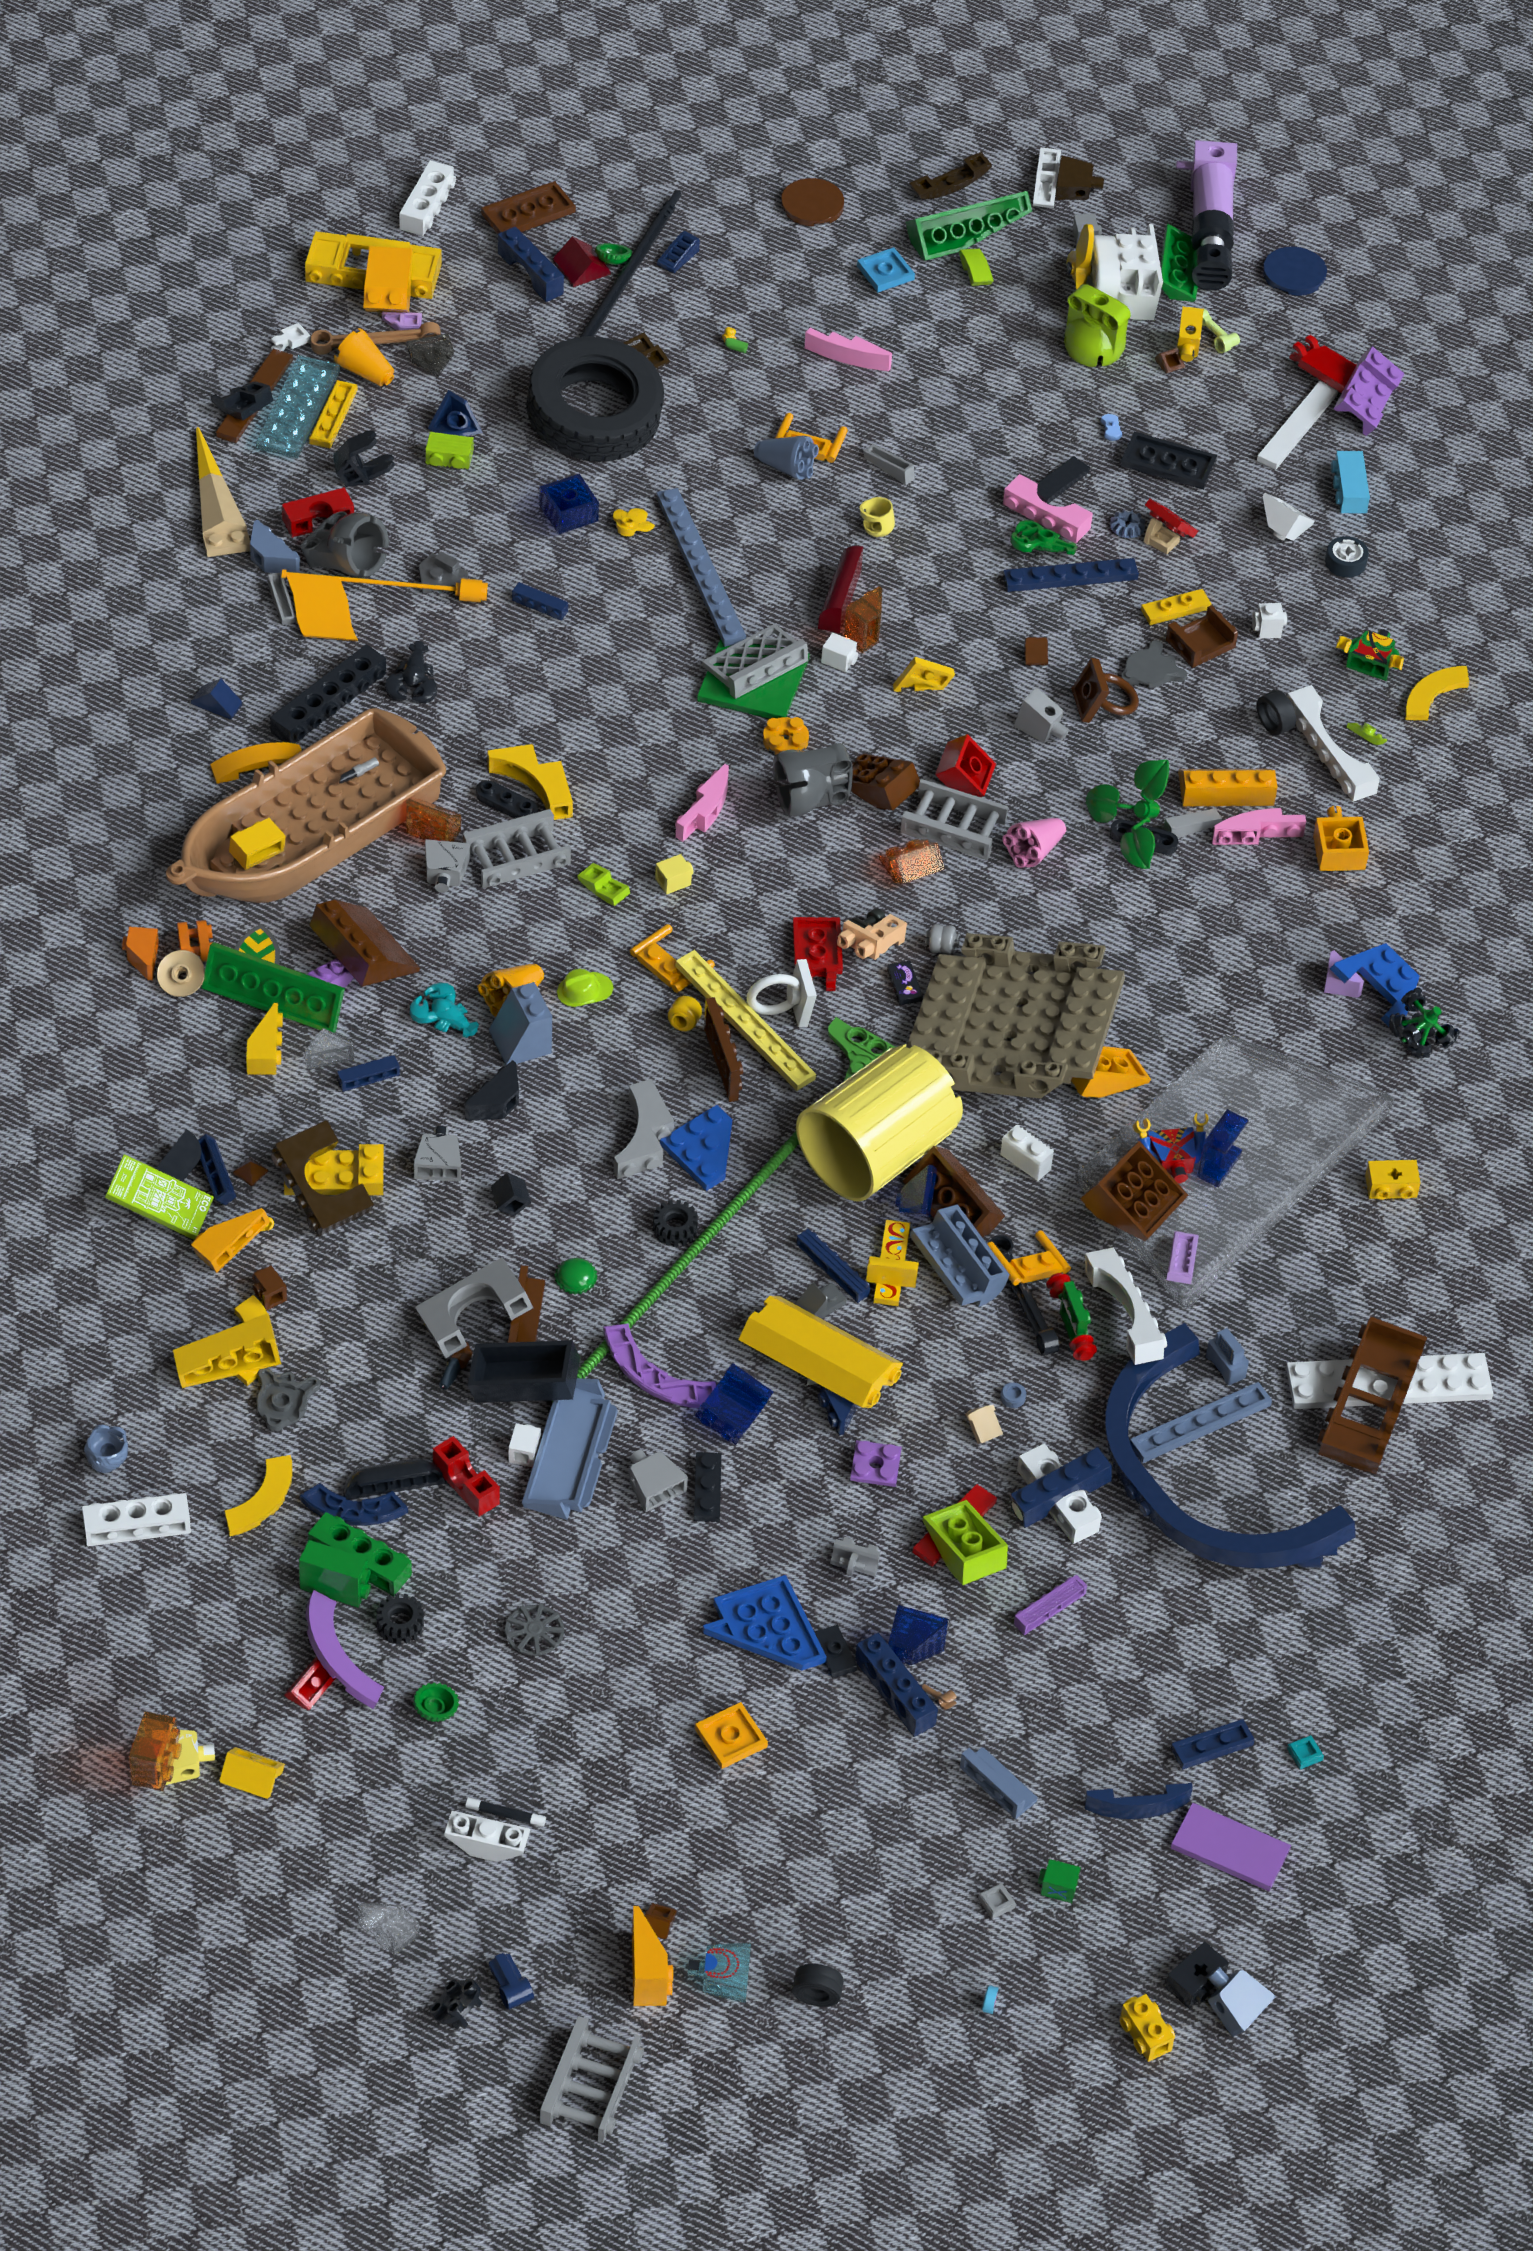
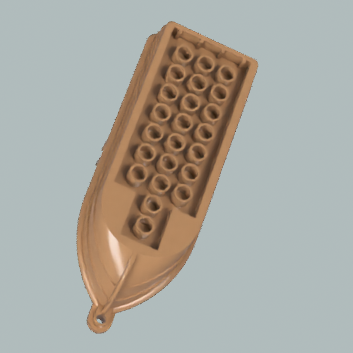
M378 708L368 709L281 765L277 766L273 761H269V772L264 775L258 769L255 770L252 783L224 798L204 812L188 831L182 846L181 860L167 868L166 878L172 884L180 885L185 883L189 890L200 896L213 897L220 895L251 903H267L285 898L438 800L441 778L446 774V766L433 743L422 731L412 734L417 729L415 725L391 712ZM376 757L379 766L365 772L364 775L358 778L355 777L350 781L339 784L341 774L358 764ZM270 818L286 836L284 851L245 870L229 852L230 836L237 831L251 827L258 821Z

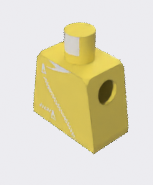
M153 1729L157 1786L198 1778L200 1776L199 1762L215 1761L214 1745L198 1746L197 1732L191 1730Z

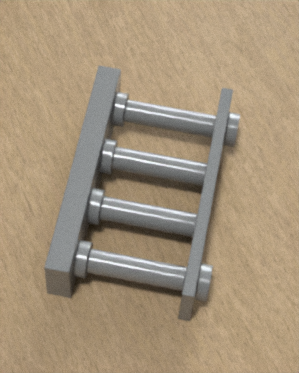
M921 779L918 798H921V801L915 813L904 812L900 832L988 860L992 848V838H989V835L995 823L1006 824L1008 806ZM930 802L943 805L936 820L924 817ZM952 808L965 812L958 827L945 823ZM974 815L987 819L980 834L967 831Z
M551 809L463 833V843H470V854L476 853L484 868L481 870V886L483 889L571 864V847L568 845L559 848L551 833L554 830V815ZM542 834L550 851L537 854L529 838ZM520 841L528 857L515 860L507 844ZM498 847L506 863L493 866L485 850Z
M578 2016L540 2109V2123L551 2126L554 2117L559 2118V2116H563L599 2128L598 2142L604 2143L606 2135H612L616 2124L614 2115L634 2064H640L644 2048L640 2047L641 2036L635 2035L631 2047L592 2035V2031L588 2030L589 2019ZM590 2045L627 2058L622 2070L582 2058V2054H580L582 2047ZM582 2069L616 2080L617 2083L613 2093L611 2094L574 2082L573 2078H571L573 2070ZM571 2092L608 2104L604 2116L600 2117L563 2105L564 2102L561 2101L563 2094Z

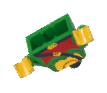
M1380 629L1377 633L1365 631L1361 637H1356L1352 640L1340 636L1335 648H1340L1345 653H1349L1346 668L1384 681L1387 680L1391 667L1402 670L1404 657L1400 656L1399 650L1394 648L1395 640L1390 638V633L1385 629Z

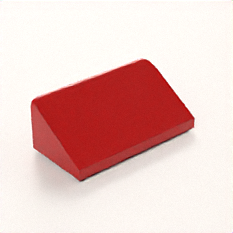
M316 1657L284 1696L304 1709L310 1710L336 1678L333 1679Z

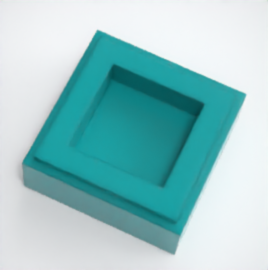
M1311 1735L1292 1742L1287 1746V1750L1299 1770L1323 1761L1324 1755Z

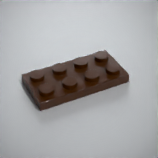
M556 181L481 208L482 216L497 234L515 226L523 232L576 212L575 204Z
M715 997L705 999L704 1031L728 1101H738L739 1091L742 1090L740 1075H743L742 1062L736 1059V1045L734 1042H730L729 1025L723 1022L724 1012L722 1006L717 1005Z

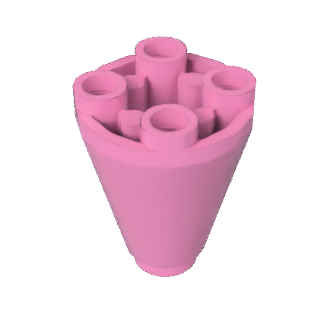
M1059 818L1020 822L1012 825L1002 839L1010 856L1013 858L1014 864L1018 868L1034 867L1061 840L1066 832V826Z

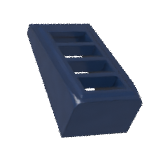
M683 231L658 259L657 265L675 273L699 252V238Z

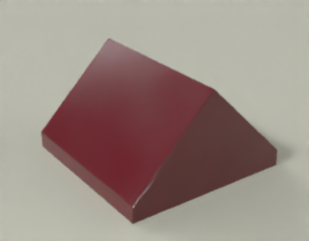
M574 236L567 241L553 258V262L572 287L611 275V271L597 257L592 246Z

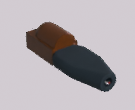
M466 1342V1347L451 1356L452 1359L447 1365L439 1383L441 1389L447 1390L455 1381L460 1369L466 1368L473 1353L468 1342Z

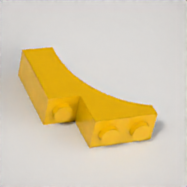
M533 744L487 751L489 773L505 775L528 786L538 795L546 810L551 809L554 820L572 818L573 801L561 761L538 764Z

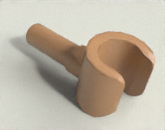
M926 1684L922 1686L925 1692L938 1700L942 1709L947 1710L957 1704L954 1701L957 1696L952 1690L942 1694Z

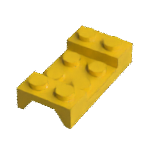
M359 1144V1150L328 1151L310 1160L305 1165L306 1180L313 1190L322 1195H339L362 1183L369 1195H383L384 1144ZM284 1182V1195H295L292 1188L289 1189Z

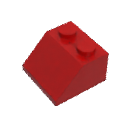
M966 734L947 742L935 775L949 788L977 797L985 796L996 763Z

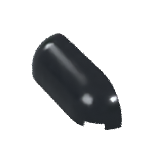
M186 1129L155 1169L183 1182L201 1157V1146L195 1135Z
M414 1458L362 1467L355 1470L345 1481L343 1497L346 1500L387 1494L391 1491L399 1492L446 1484L441 1470L434 1462L425 1458Z

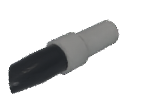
M376 757L358 764L341 774L339 784L350 781L355 777L358 778L364 775L365 772L379 766Z

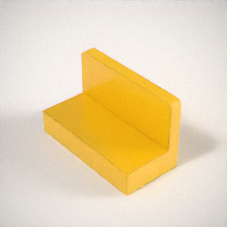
M869 1256L866 1281L916 1288L919 1262Z
M235 1747L227 1752L220 1783L268 1799L271 1796L275 1779L283 1773L285 1764Z

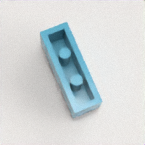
M1337 451L1335 460L1331 462V472L1335 473L1333 486L1334 489H1337L1336 504L1340 505L1341 513H1367L1370 495L1363 451Z

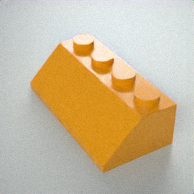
M1179 769L1178 771L1183 806H1274L1278 787L1276 773L1273 769Z

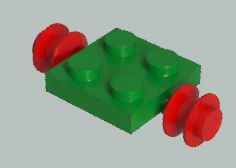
M1055 1273L1046 1282V1287L1050 1289L1049 1294L1051 1298L1061 1300L1059 1313L1070 1339L1069 1347L1074 1351L1073 1357L1077 1360L1087 1361L1097 1352V1347L1093 1344L1094 1339L1091 1335H1088L1087 1330L1088 1324L1091 1323L1089 1311L1087 1309L1084 1310L1082 1293L1076 1289L1074 1281H1070L1069 1275Z

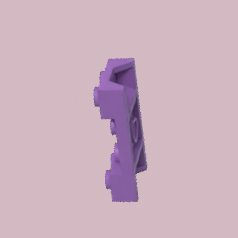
M1372 346L1362 354L1334 410L1351 411L1363 422V434L1367 436L1376 429L1383 416L1381 412L1392 391L1398 387L1405 373Z

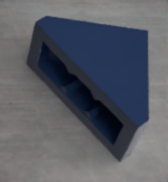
M220 678L203 685L191 700V704L232 720L242 706V701Z

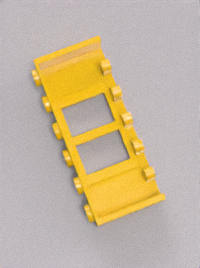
M315 231L305 262V282L364 290L366 270L345 267L350 248H352V253L355 256H359L362 249L369 250V246L412 248L410 296L432 299L442 265V249L353 234H347L346 236Z

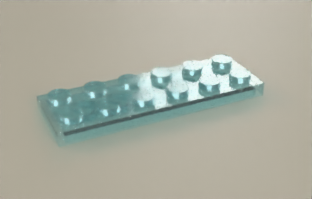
M298 355L256 441V449L298 459L338 377L340 365Z

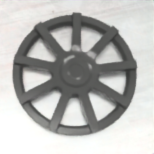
M544 1604L522 1605L507 1618L505 1634L509 1644L518 1652L530 1656L547 1654L558 1647L564 1636V1624L560 1614L545 1607ZM536 1610V1618L532 1619L527 1611ZM542 1612L551 1615L545 1620L540 1621ZM523 1614L527 1622L525 1623L515 1618ZM553 1620H556L559 1627H546ZM511 1624L523 1627L521 1630L510 1632ZM545 1633H559V1637L555 1642ZM524 1635L525 1638L517 1646L512 1638ZM544 1639L551 1647L540 1651L539 1641ZM528 1641L534 1642L535 1652L523 1649Z

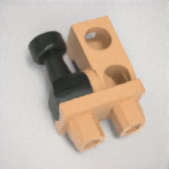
M874 908L867 913V919L863 921L856 917L852 918L851 921H845L843 932L838 935L837 944L843 949L848 947L854 948L856 955L862 959L870 957L876 960L880 954L885 953L893 944L899 946L905 942L907 923L891 914L885 916L881 909ZM892 923L897 925L896 927H891Z

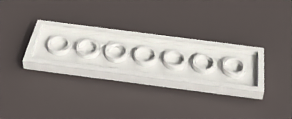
M1485 1353L1421 1356L1403 1404L1491 1400L1493 1390ZM1353 1360L1288 1362L1286 1371L1293 1408L1335 1407L1337 1402L1333 1400L1338 1386L1343 1388L1345 1381L1341 1378L1346 1365L1351 1367ZM1360 1367L1352 1387L1391 1400L1398 1380ZM1349 1396L1345 1407L1371 1406L1373 1404Z

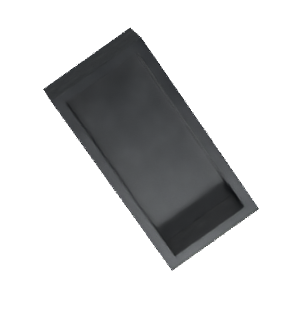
M573 1340L475 1344L468 1387L475 1403L573 1400L580 1356Z

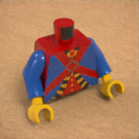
M1196 1113L1192 1120L1196 1126V1131H1194L1193 1127L1149 1131L1146 1133L1151 1126L1147 1118L1143 1119L1144 1129L1139 1127L1138 1120L1134 1122L1133 1129L1140 1135L1138 1141L1173 1176L1175 1181L1183 1183L1188 1179L1187 1174L1193 1172L1194 1164L1200 1162L1205 1151L1206 1131H1204V1126L1209 1118L1205 1113L1204 1123H1199Z

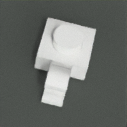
M299 323L280 330L279 336L271 338V341L275 344V346L271 347V350L274 348L284 351L287 346L294 349L309 343L310 334Z

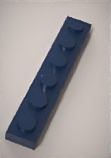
M1134 558L1003 571L1007 592L1138 580L1139 576Z

